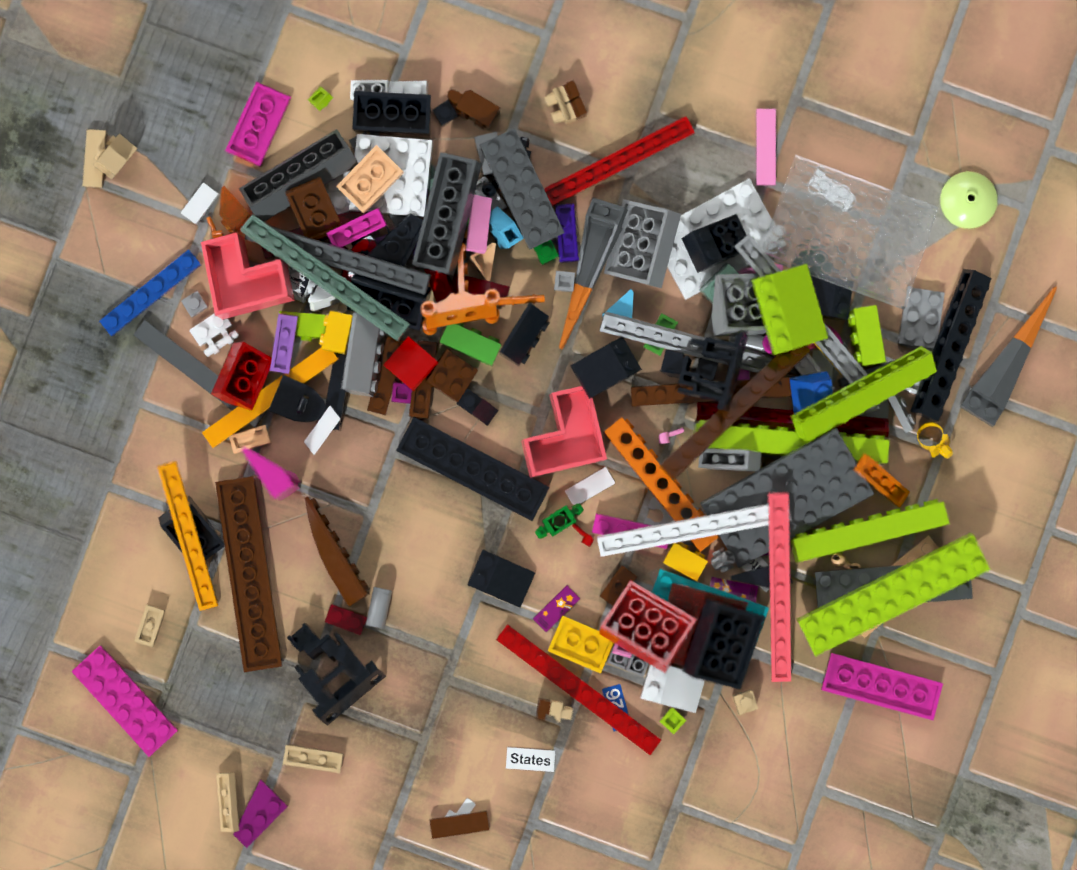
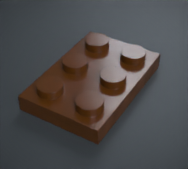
M321 177L285 191L305 237L318 240L328 236L327 232L342 226Z

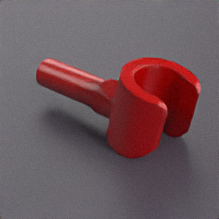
M574 523L572 527L583 536L581 542L590 547L594 541L593 537Z

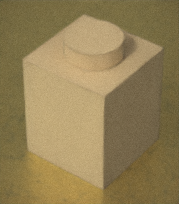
M752 690L732 695L739 715L758 709Z

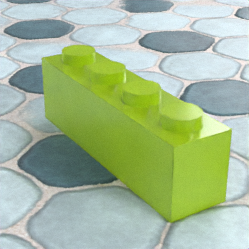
M279 311L282 314L298 316L295 337H301V341L312 342V338L320 339L321 334H325V315Z

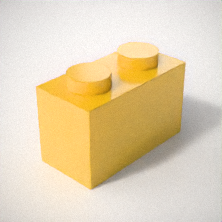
M330 311L329 315H325L324 326H326L325 334H321L319 342L323 350L346 355L353 315Z
M682 542L673 543L662 563L697 581L708 562L704 559L705 555L698 551L693 553L687 550L689 546Z

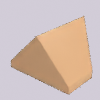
M496 243L489 244L485 254L474 253L470 256L473 265L484 280L491 281Z

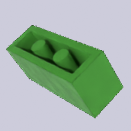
M463 323L446 326L440 339V344L491 367L493 366L502 346L499 344V339L490 335L486 338L477 329L471 328V330L464 328L465 324Z

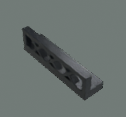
M334 353L339 360L332 364L326 407L328 409L331 406L339 416L340 420L333 430L341 431L348 393L342 389L347 354Z

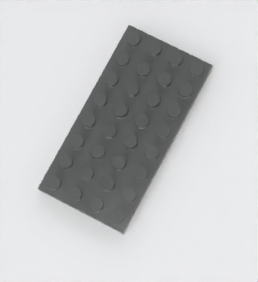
M834 428L763 467L759 472H754L700 503L705 513L712 515L768 504V493L788 492L792 521H789V540L796 537V534L806 532L872 496L874 492L869 483L854 471L857 463L837 428ZM769 525L719 534L726 548L734 554L735 563L738 568L769 552Z

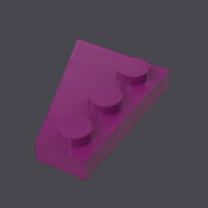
M260 779L238 823L239 831L233 834L246 848L288 807L262 779Z

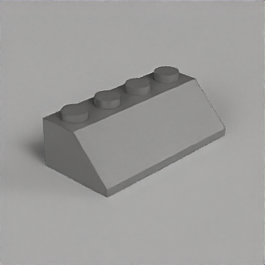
M354 312L342 389L353 395L374 397V393L378 390V381L376 379L377 373H380L381 370L379 359L380 354L382 355L384 351L382 340L386 333L360 314Z

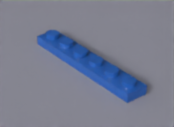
M188 249L99 322L111 336H114L200 267V262Z

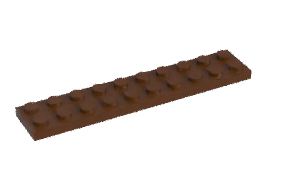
M254 476L215 482L244 672L282 667Z

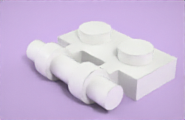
M215 313L189 330L200 347L206 343L209 345L203 351L207 357L213 353L217 354L220 352L219 349L226 344L230 345L239 336L236 330L228 333L226 329L231 327L232 324L228 318L221 319L215 316ZM221 333L223 338L214 343L212 339Z

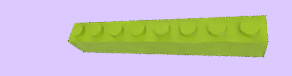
M920 346L792 415L797 435L806 442L814 440L817 436L832 430L852 417L864 413L867 409L928 378L937 372L932 353L923 346Z

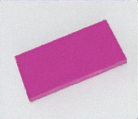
M256 82L225 151L261 167L292 98Z

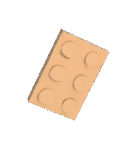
M376 145L336 187L365 214L405 172Z

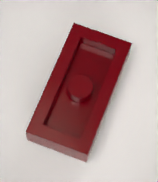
M331 604L324 622L361 635L367 617Z

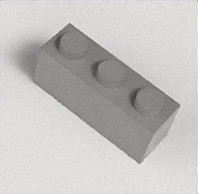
M707 449L699 456L698 467L711 470L759 472L761 452Z

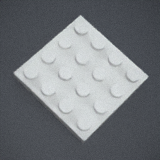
M357 134L355 158L358 163L377 145L405 172L367 212L379 208L382 214L407 216L411 213L417 217H424L427 207L433 140ZM350 201V211L362 212Z

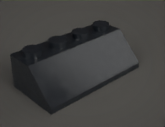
M354 91L353 131L430 135L431 95Z
M354 273L351 278L353 285L409 323V328L420 331L424 319L421 313V306L424 302L429 301L431 287H428L426 294H422ZM347 306V310L354 311Z

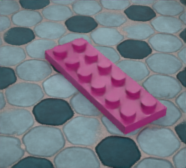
M101 645L71 671L148 757L178 731Z
M830 653L821 690L934 721L943 683Z

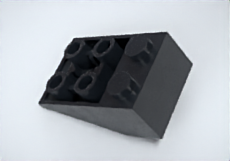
M737 214L694 230L681 239L697 273L740 255L734 246L747 235Z

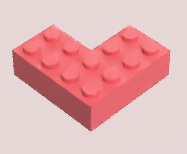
M237 232L201 242L215 316L227 319L295 301L288 265L281 259L250 267L245 239Z
M582 386L553 392L549 395L558 431L521 440L530 478L607 460L593 398H588Z

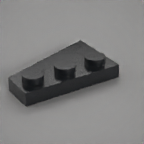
M409 213L367 255L405 267L418 242L423 220Z

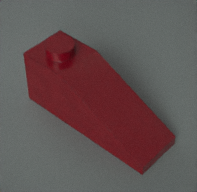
M458 274L454 275L452 282L455 294L459 293ZM464 276V280H468L469 294L483 295L486 291L494 289L499 293L500 297H508L509 286Z

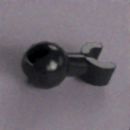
M494 179L493 183L487 182L482 186V192L486 197H492L496 194L497 188H499L496 180Z

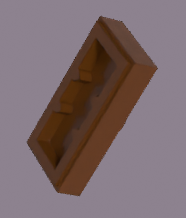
M622 565L600 594V597L614 606L629 581L634 582L638 576Z

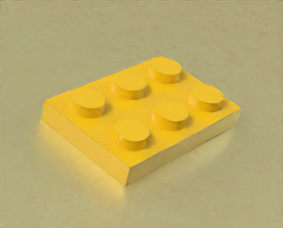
M562 615L548 651L601 674L613 642L601 636L598 630Z

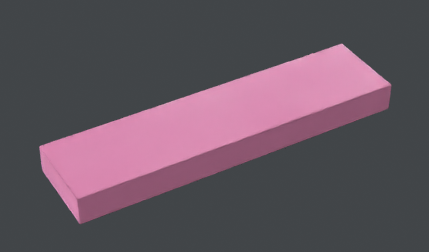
M756 109V186H775L776 109Z

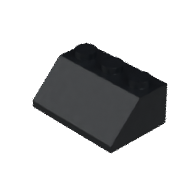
M529 302L499 354L517 366H520L521 363L525 365L530 357V354H528L530 348H535L540 340L538 338L541 330L545 332L550 324L547 321L549 316Z

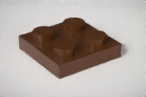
M445 349L438 360L439 363L431 371L425 382L453 401L458 402L478 370L448 349Z

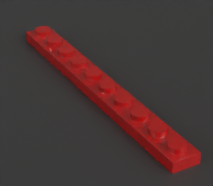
M687 116L544 188V191L553 207L695 134V131Z
M508 624L496 640L647 754L651 755L661 742L659 737Z

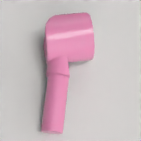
M680 428L672 432L659 434V444L670 443L669 437L683 433L684 429Z

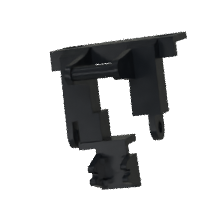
M740 331L739 335L736 334L734 343L705 337L704 341L691 339L690 341L692 345L703 347L702 355L704 357L723 360L729 365L725 383L702 379L701 374L689 372L692 359L684 353L671 350L665 351L660 372L669 377L679 379L678 384L684 388H678V393L718 401L717 409L729 412L748 336L744 331Z
M304 623L302 624L303 627L296 633L287 637L291 644L299 652L304 650L313 660L325 652L332 661H338V666L322 679L312 668L305 673L299 665L294 667L300 674L299 681L318 704L312 711L319 720L328 726L384 679L386 675L372 660L364 666L337 631L334 633V636L341 645H338L329 634L320 639L310 626ZM342 672L351 678L334 693L327 686ZM376 675H378V677H377L376 679H374V680L371 681V679H372L373 677H375Z

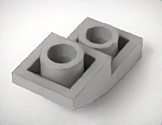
M613 645L606 663L644 677L648 663L633 654L631 658L613 654Z

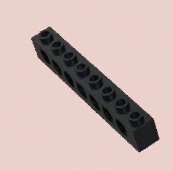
M963 269L932 351L937 372L921 381L910 412L928 420L939 421L992 278L976 270Z

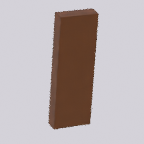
M487 810L429 819L432 839L489 831Z

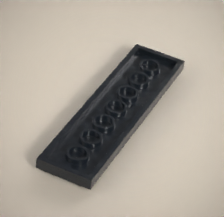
M413 417L396 449L397 452L530 521H533L550 488Z

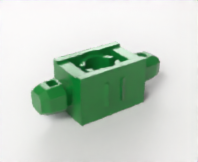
M578 503L571 506L572 509L570 510L566 505L542 520L545 526H540L536 529L535 534L537 537L542 539L547 536V533H550L553 537L577 522L574 516H579L584 511L581 504ZM564 511L571 522L567 524L566 518L563 526H554L559 529L554 531L548 520L552 518L553 524L556 516H565L560 513Z

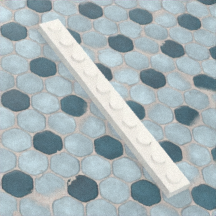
M759 505L597 536L600 554L602 557L769 525V505ZM789 508V521H792Z

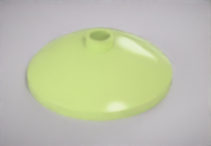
M958 173L951 177L942 188L940 195L941 210L947 220L960 228L972 229L984 225L992 218L997 208L998 200L995 187L988 178L979 173ZM972 195L974 201H969L968 196Z

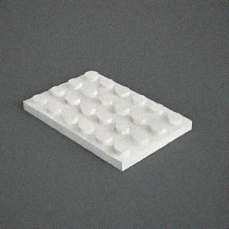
M750 179L681 215L667 268L685 300L700 293L699 289L725 263L730 264L737 272L749 266L740 254L697 273L681 239L690 232L737 214L746 235L750 234L767 255L786 246Z

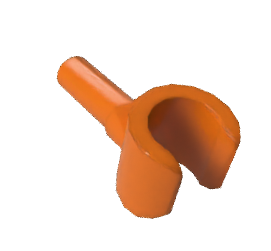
M207 217L206 219L212 231V238L224 236L222 230L216 231L211 217Z

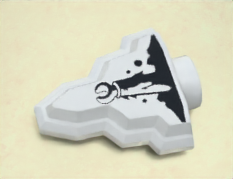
M288 268L294 297L296 300L304 303L309 293L315 292L316 284L294 268Z

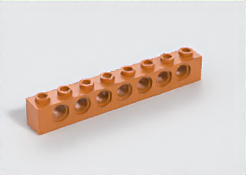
M621 417L604 431L606 437L674 521L686 520L681 516V511L684 508L691 510V518L705 516L700 508L696 510L692 505L694 501L689 494L684 495L680 490L682 488L681 484L676 479L673 481L660 468V464L656 460L658 456L652 449L648 450L645 447L646 441L640 434L636 435L633 432L634 426L628 419L624 420ZM623 434L631 436L632 441L629 444L622 443L621 436ZM635 449L643 451L644 456L641 459H636L633 456ZM649 463L653 464L656 468L653 474H648L645 471V466ZM661 478L665 479L668 483L665 489H660L657 486V481ZM670 494H677L680 497L679 503L672 504L669 501ZM713 535L690 541L701 552L719 537Z

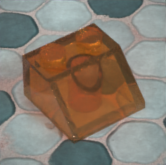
M225 186L221 188L220 216L223 219L221 223L230 233L232 231L239 233L241 227L251 215Z

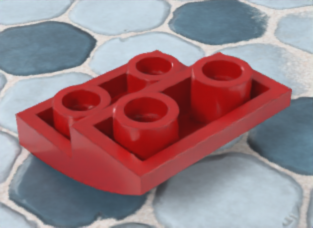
M408 336L383 366L414 391L439 362Z

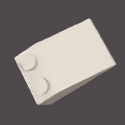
M649 664L640 698L696 713L705 681L692 678L677 667L670 666L665 674Z

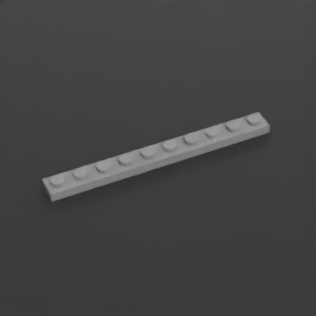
M750 234L734 246L759 277L780 272V269ZM824 323L828 338L815 342L816 345L849 384L867 376L868 374Z
M606 311L604 313L600 326L601 332L728 365L723 360L704 357L702 355L703 347L690 343L691 339L704 341V337ZM745 349L740 368L759 373L776 356Z

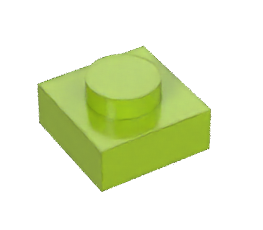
M320 87L307 100L317 110L321 111L329 104L333 97Z
M671 707L659 722L672 734H675L685 723L686 719Z

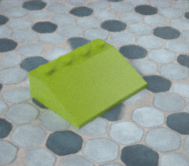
M807 264L751 280L773 355L828 338Z

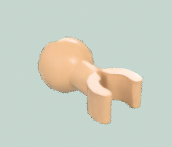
M842 552L834 553L831 557V562L836 567L843 566L847 570L851 569L850 566L861 568L860 564L851 563L846 560Z

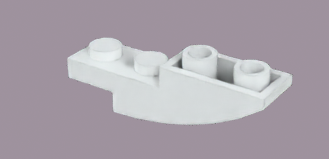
M352 80L350 100H354V91L428 95L429 82Z

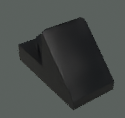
M468 388L456 403L487 426L499 411Z

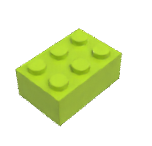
M877 305L852 309L849 312L847 325L852 329L850 343L851 346L855 347L854 359L862 368L884 364L886 359Z

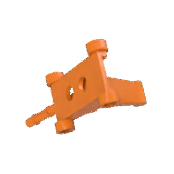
M462 243L458 258L459 293L455 295L452 293L445 300L438 303L432 301L424 302L421 306V313L426 319L422 323V330L427 335H433L437 332L438 327L485 319L488 323L494 324L500 318L497 305L525 304L529 302L535 304L545 302L544 295L535 294L530 296L500 297L499 293L494 289L486 291L483 295L469 294L468 280H464V275H468V264L464 263L466 259V245Z

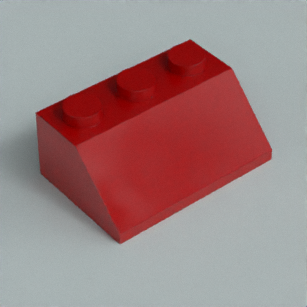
M243 341L233 343L211 395L228 404L253 410L270 371L272 357Z

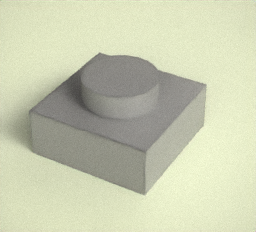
M556 271L554 291L573 292L575 273Z
M198 291L181 300L191 317L208 308Z

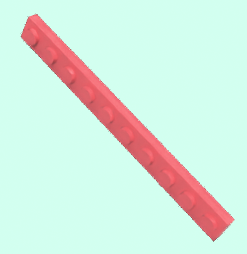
M788 492L768 493L771 681L791 682Z

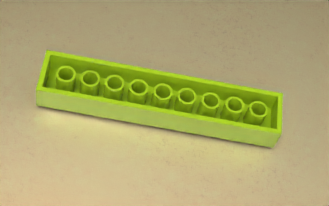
M700 420L693 428V434L708 420ZM739 423L737 427L731 426L708 449L751 450L761 452L764 455L785 456L811 441H804L797 435L796 430L791 432L786 427H777L775 430H769V426L765 425L750 428V424ZM839 432L856 463L860 461L864 454L870 456L879 465L888 463L889 440H884L885 436L873 435L870 438H865V434H854L848 437L846 433Z
M968 533L796 620L813 654L817 656L991 569L974 535Z

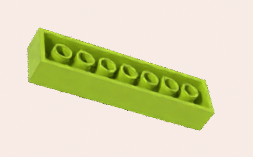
M938 499L923 502L924 506L921 507L919 504L909 505L905 507V511H901L900 508L886 511L887 515L882 516V513L870 515L866 521H863V518L850 520V525L845 526L844 523L831 525L830 530H826L824 527L812 530L813 534L807 535V532L796 534V537L790 540L795 562H801L948 525L950 523L944 501L938 502Z

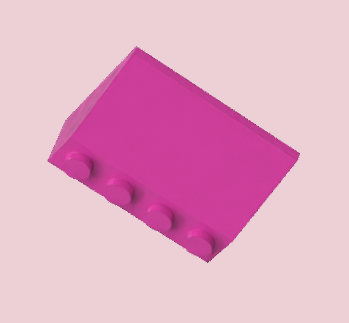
M246 447L241 449L273 499L283 500L300 489L298 484L301 482L295 473L287 471Z

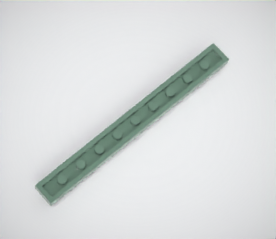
M253 214L241 227L242 233L398 341L408 329L410 324Z

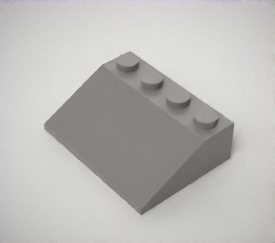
M623 199L622 207L627 208L628 211L621 227L623 229L607 259L604 274L662 288L681 214Z
M757 273L715 276L712 308L714 336H736V334H740V331H744L746 335L766 334L751 280L760 278Z

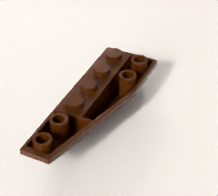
M310 496L305 497L308 520L319 555L328 574L350 607L368 596L370 587L365 579L361 580L358 574L360 571L355 563L351 564L348 560L350 555L346 548H341L338 544L340 538L335 531L331 532L327 526L330 522L325 514L321 515L318 508L320 506L316 499H311Z

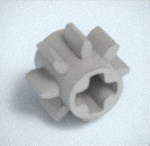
M723 547L712 553L714 557L711 558V564L714 569H721V572L724 573L734 568L732 564L735 562V557L730 550L725 551Z

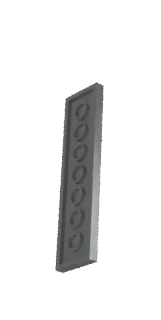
M904 565L815 572L817 607L819 608ZM969 580L926 602L973 599L972 581Z

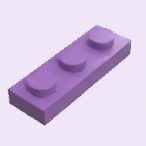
M278 314L270 371L290 373L298 316Z

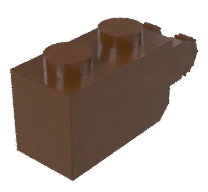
M453 89L447 94L448 101L456 106L457 115L465 120L471 119L474 121V125L481 130H484V128L489 130L500 112L499 106L472 90L465 91L462 94Z

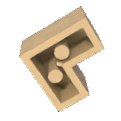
M121 134L117 137L113 135L106 143L108 148L104 149L102 147L94 158L96 160L94 166L111 180L137 150Z

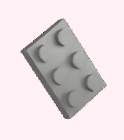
M906 287L898 344L934 349L939 335L944 292Z

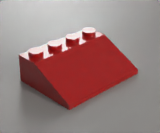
M630 580L601 624L599 634L666 674L697 619Z

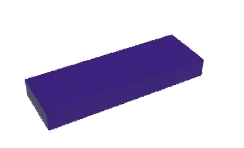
M574 204L555 205V214L564 231L563 234L557 236L560 263L579 261Z

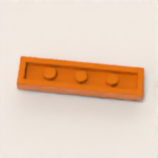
M866 454L862 456L854 468L856 473L899 508L910 493L909 490Z

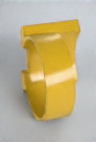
M929 422L923 424L918 429L917 440L921 447L930 450L932 458L940 454L948 459L953 455L952 449L948 446L950 444L949 436L944 434L940 425ZM934 426L941 429L943 434L942 440L936 446H925L919 441V435L926 427Z

